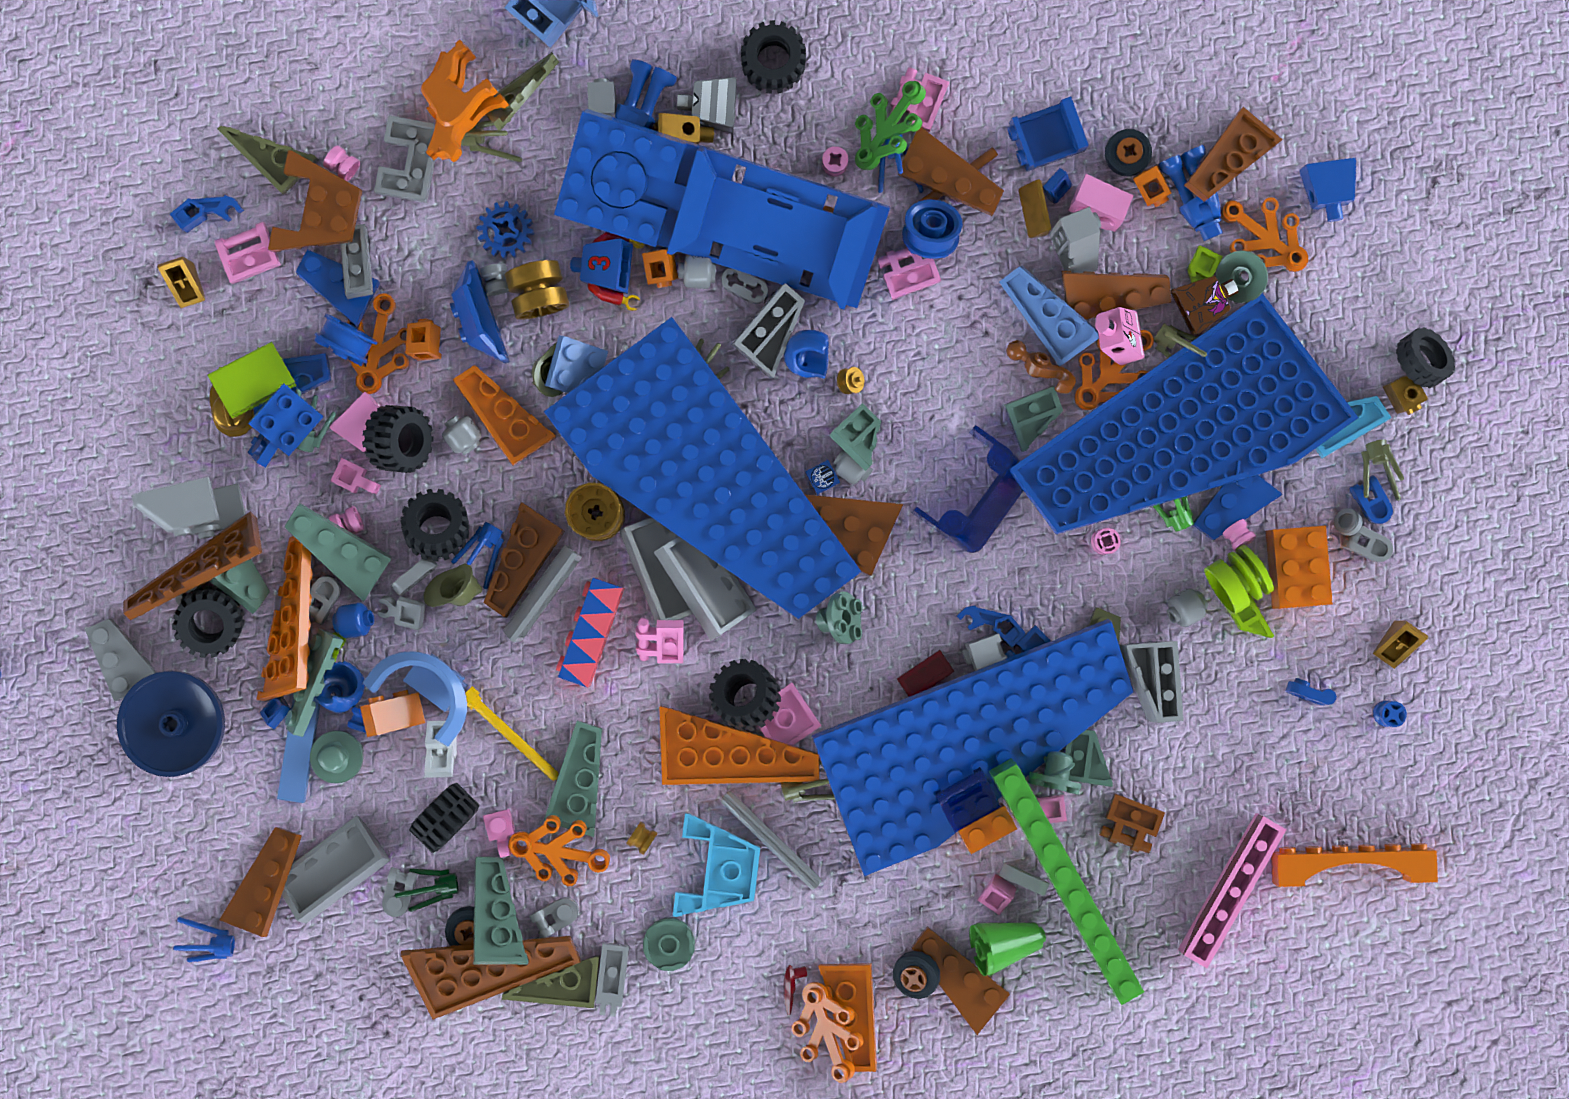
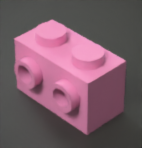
M1085 174L1077 186L1068 211L1075 213L1090 207L1092 213L1096 212L1100 219V228L1115 232L1123 223L1134 195Z

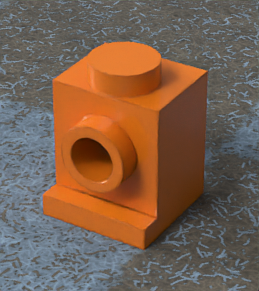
M1157 164L1133 177L1147 206L1154 204L1155 207H1158L1169 200L1168 195L1172 191ZM1151 182L1158 183L1159 189L1153 192L1149 189Z
M668 248L642 253L648 285L657 283V288L672 286V281L679 279L674 254L667 253ZM662 263H664L665 272L661 270Z
M418 319L416 323H407L405 354L418 361L441 359L442 354L439 353L441 327L434 324L433 320Z

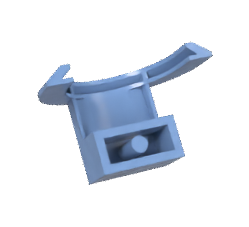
M510 0L504 7L550 48L583 8L596 18L599 16L594 0Z
M401 652L380 661L363 681V684L374 693L391 673L405 666H413L403 681L444 712L449 711L446 722L434 737L449 747L459 734L466 719L467 699L465 689L468 685L463 682L465 677L451 669L434 654Z

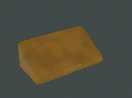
M1038 179L1020 187L1018 191L1029 238L1046 236L1051 230L1042 182Z

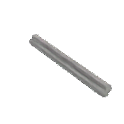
M728 791L721 798V803L810 889L814 890L819 886L821 878L731 791Z

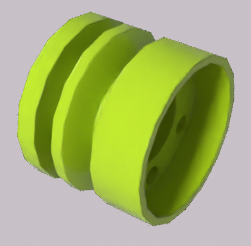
M1245 544L1236 549L1237 554L1234 551L1228 553L1227 558L1230 566L1222 559H1218L1204 568L1205 576L1212 590L1225 608L1234 615L1250 606L1247 593L1256 600H1260L1263 596L1262 592L1269 594L1274 591V586L1266 567Z

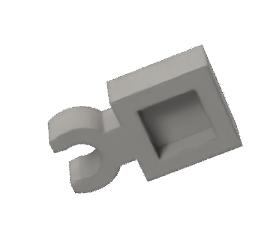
M384 596L379 600V603L388 606V610L381 609L378 612V616L382 618L394 616V624L415 630L423 627L426 603L405 597H400L396 602L390 596Z

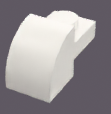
M427 721L425 738L427 750L424 770L426 778L453 777L454 759H456L457 739L455 738L448 747L434 738L446 721Z

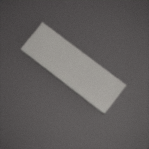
M365 224L355 225L352 242L341 243L344 288L347 299L373 295L367 228Z

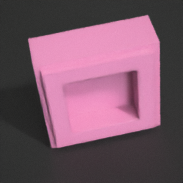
M1063 794L1036 798L1050 823L1067 821Z

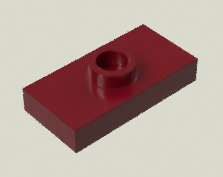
M938 650L896 679L907 696L910 697L930 689L955 671L941 650Z

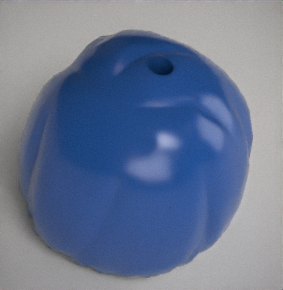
M810 329L796 332L789 339L784 351V360L789 370L804 378L819 377L825 379L828 370V335L821 331Z
M346 661L334 662L332 669H327L324 672L325 686L322 693L317 697L315 696V698L324 708L335 713H343L354 707L361 700L365 689L363 684L365 679L359 669Z

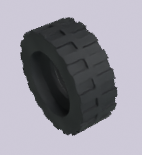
M1425 327L1417 328L1397 343V360L1406 376L1413 380L1415 384H1419L1424 388H1432L1454 373L1455 359L1452 351L1448 347L1447 342L1433 330ZM1420 350L1427 356L1430 364L1424 359Z

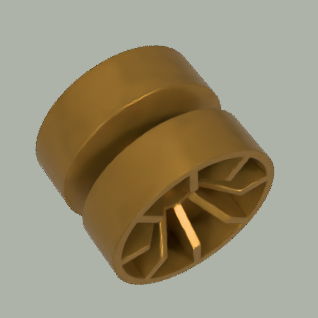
M558 261L528 262L505 273L509 292L520 294L511 301L516 319L538 318L557 313L569 307L565 288L554 286L563 279Z

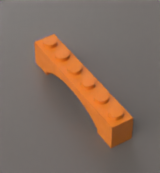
M1411 843V848H1401V844H1384V848L1375 849V845L1370 844L1358 845V849H1348L1346 845H1334L1332 850H1322L1321 846H1306V851H1296L1295 847H1279V852H1274L1271 856L1272 883L1278 887L1305 886L1307 879L1321 871L1340 865L1356 863L1376 864L1395 869L1403 874V880L1410 883L1438 882L1437 850L1427 847V843Z

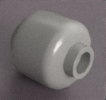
M687 255L685 263L679 262L678 278H684L685 287L708 289L711 283H715L716 263H713L710 258Z
M456 415L445 423L447 428L443 431L442 437L454 453L462 452L463 455H466L481 444L479 440L482 433L470 417L459 418Z
M844 450L840 452L833 463L836 465V474L850 484H856L860 479L865 482L874 470L869 467L865 471Z
M1185 589L1168 600L1169 609H1167V615L1171 622L1177 623L1182 627H1189L1206 616L1208 603L1201 592Z

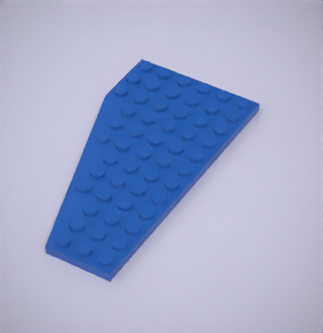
M1262 293L1258 298L1253 301L1251 300L1191 342L1194 346L1207 353L1206 357L1186 347L1182 348L1010 468L1009 472L1057 535L1293 465L1359 417Z
M670 317L544 411L591 476L796 618H801L862 572L673 317Z
M1109 619L812 735L864 876L939 847L958 831V827L974 819L1002 797L988 771L1012 758L1026 778L1029 772L1035 771L1045 763L1044 756L1047 757L1049 752L1060 751L1134 692L1113 624Z

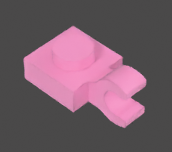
M341 458L330 480L353 493H356L358 488L361 487L377 495L382 486L364 477L367 469L344 458Z
M510 809L484 815L489 841L497 840L500 858L511 855L512 853L508 845L509 836H512L516 831Z

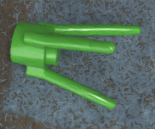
M1187 496L1181 498L1183 505L1179 498L1174 500L1176 508L1169 511L1170 516L1165 513L1159 504L1153 506L1163 518L1167 528L1173 526L1175 532L1186 529L1194 524L1191 517L1193 513L1189 507Z

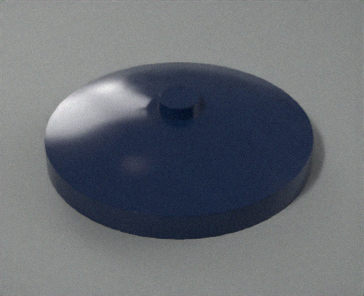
M182 671L158 672L138 681L123 698L117 715V734L121 747L127 757L145 772L161 777L182 776L203 767L218 751L225 732V714L216 692L199 677Z

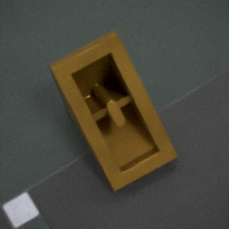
M182 256L157 265L180 308L205 301V295L195 264Z
M1394 621L1375 648L1373 654L1395 669L1428 639V635L1407 621Z

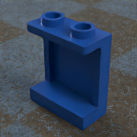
M1071 96L1062 99L1059 104L1020 118L1017 116L1012 117L1009 122L1010 126L1007 127L1010 140L1012 142L1015 141L1018 147V151H1016L1020 166L1024 165L1026 172L1085 152L1089 146Z

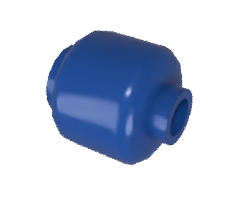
M363 603L342 605L333 614V628L336 633H339L346 639L365 636L374 624L373 612L368 610Z

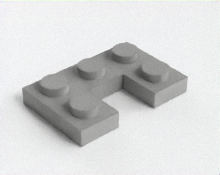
M388 116L384 137L385 143L409 147L404 171L379 166L374 188L376 194L427 203L435 160L428 156L426 151L434 132V123Z

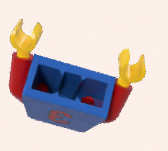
M605 232L595 238L592 243L583 246L582 257H572L570 269L572 272L580 273V281L586 283L588 290L601 301L618 306L624 304L627 310L635 311L637 309L631 308L628 305V300L634 298L640 301L639 297L636 295L625 297L623 293L628 294L633 246L640 249L645 247L646 244Z

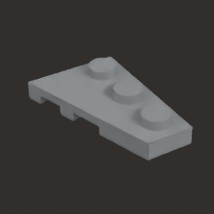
M107 619L85 629L114 702L123 699L138 681L157 673L147 658L140 654L132 644L133 642L113 619Z

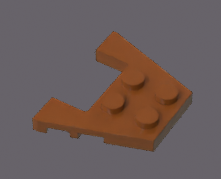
M288 150L284 174L308 179L310 182L300 230L293 231L272 227L268 250L271 252H281V250L302 249V247L352 242L362 190L301 155Z

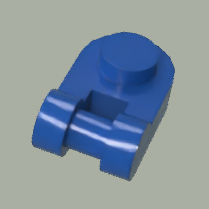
M1374 475L1369 477V492L1371 491L1375 498L1368 501L1364 497L1363 484H1355L1349 488L1352 497L1357 501L1369 522L1382 524L1391 519L1393 515L1392 504Z
M1295 678L1294 682L1288 681L1285 692L1320 706L1331 705L1336 701V693L1331 689L1316 690L1310 687V682Z

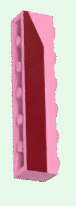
M1255 813L1180 944L1178 950L1183 955L1208 968L1287 829Z

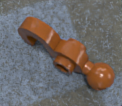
M1016 340L1008 344L1006 349L1007 356L1014 361H1024V366L1030 376L1034 378L1059 379L1060 381L1055 387L1056 392L1068 394L1072 391L1076 384V378L1069 370L1058 365H1052L1050 358L1045 353L1027 352L1026 345L1022 341Z

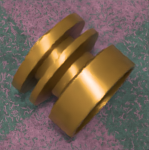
M589 482L578 486L570 493L565 504V516L569 526L577 534L590 541L602 542L611 539L621 530L625 522V508L622 500L609 487L601 483ZM599 507L603 515L602 517L598 516L595 520L591 513L592 511H597Z

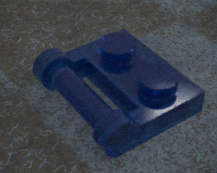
M980 767L973 770V774L942 791L939 789L933 792L954 832L1001 807ZM975 784H980V786L958 797L957 799L949 803L947 802L948 799L965 791L966 789L974 786Z

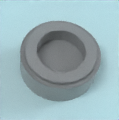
M1350 508L1339 511L1334 518V527L1345 536L1356 534L1361 529L1363 523L1361 515Z

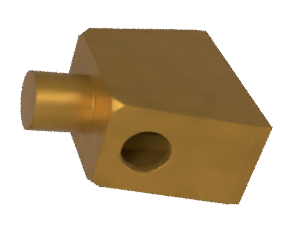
M658 113L653 125V130L698 145L699 142L713 143L714 128L700 126V118L697 116Z

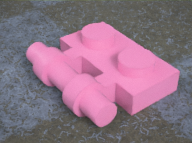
M908 67L905 76H902L900 79L898 94L892 99L890 104L892 107L890 114L903 97L902 88L904 84L908 81H917L926 90L925 98L919 104H910L905 112L909 114L915 113L922 119L921 127L930 132L948 88L949 81L925 72L923 80L920 82L915 80L918 71Z
M908 248L896 252L891 250L886 252L885 256L877 258L880 268L888 265L891 267L892 271L883 274V278L892 300L941 282L934 259L926 258L922 260L921 256L911 253ZM912 257L913 264L900 268L899 261Z
M646 618L638 620V626L636 627V637L638 638L636 652L641 661H647L649 656H657V663H683V620H657V627H651ZM649 640H657V643H651Z

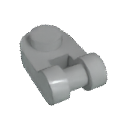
M1364 526L1356 534L1349 536L1348 539H1344L1341 546L1373 562H1384L1393 553V545L1388 538ZM1361 536L1367 538L1364 547L1357 544Z
M326 576L317 579L310 589L312 600L309 606V615L315 618L314 621L320 625H323L341 593L340 583L333 577ZM316 599L323 603L320 609L314 606Z
M391 867L382 901L383 910L387 915L398 917L409 909L412 896L395 898L394 894L414 889L417 873L409 872L406 874L400 872V869ZM397 882L405 884V889H396Z
M564 897L534 912L529 917L532 923L537 924L540 930L538 932L540 938H546L574 922L579 915V906L574 899ZM552 914L555 923L548 925L545 916Z

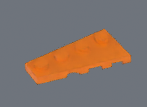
M472 366L453 379L457 388L512 466L556 438L554 433L545 428L539 420L522 408L516 400L506 394L500 386L477 366Z
M872 963L819 964L818 967L827 988L828 997L842 1006L850 1007L854 1012V1019L846 1025H840L852 1032L860 1033L863 1037L862 1046L856 1050L848 1049L845 1045V1040L840 1038L845 1058L852 1062L855 1072H876L877 1057ZM842 1012L843 1017L848 1019L847 1013ZM833 1013L834 1021L839 1023L836 1019V1014ZM851 1037L852 1043L857 1045L856 1039Z

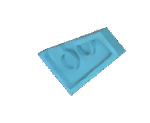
M1378 396L1347 402L1359 418L1315 449L1321 459L1391 419Z

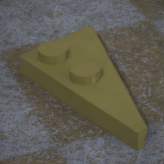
M552 52L494 95L496 97L500 93L509 104L505 109H494L486 114L498 131L508 123L559 63Z
M220 125L217 128L283 195L301 179L284 174L288 150L301 155L315 164L319 161L313 154H306L294 150L292 147L282 146L273 141L252 136L231 127Z
M595 955L580 961V963L503 992L502 1000L594 1008L600 956Z

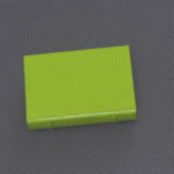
M272 342L260 348L257 347L256 350L207 374L232 419L267 402L283 383L290 389L296 386L294 379Z

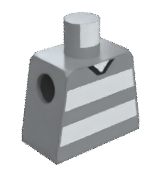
M736 77L695 81L693 95L678 94L677 110L692 111V116L700 118V126L713 127L715 130L734 133Z

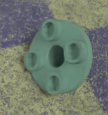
M845 591L834 593L828 602V606L819 609L817 612L816 623L819 630L824 633L830 632L833 638L840 644H851L855 640H860L862 637V602Z
M327 732L314 742L310 752V763L315 774L322 780L329 783H343L352 779L360 771L364 759V749L362 744L348 732Z
M1059 751L1049 752L1047 757L1044 756L1046 764L1044 774L1029 772L1028 783L1079 795L1082 784L1068 780L1070 770L1075 766V763H1072V757L1066 753Z

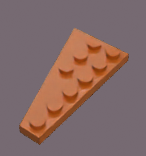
M294 536L289 537L283 565V570L287 574L283 586H279L277 596H282L280 609L274 610L266 649L270 658L267 666L263 667L261 677L265 678L263 691H258L256 700L268 701L304 690L309 679L307 658L310 653L308 632L311 626L309 606L312 600L310 594L312 553Z
M659 706L662 785L813 782L820 780V759L818 753L747 731H741L737 728L669 707Z

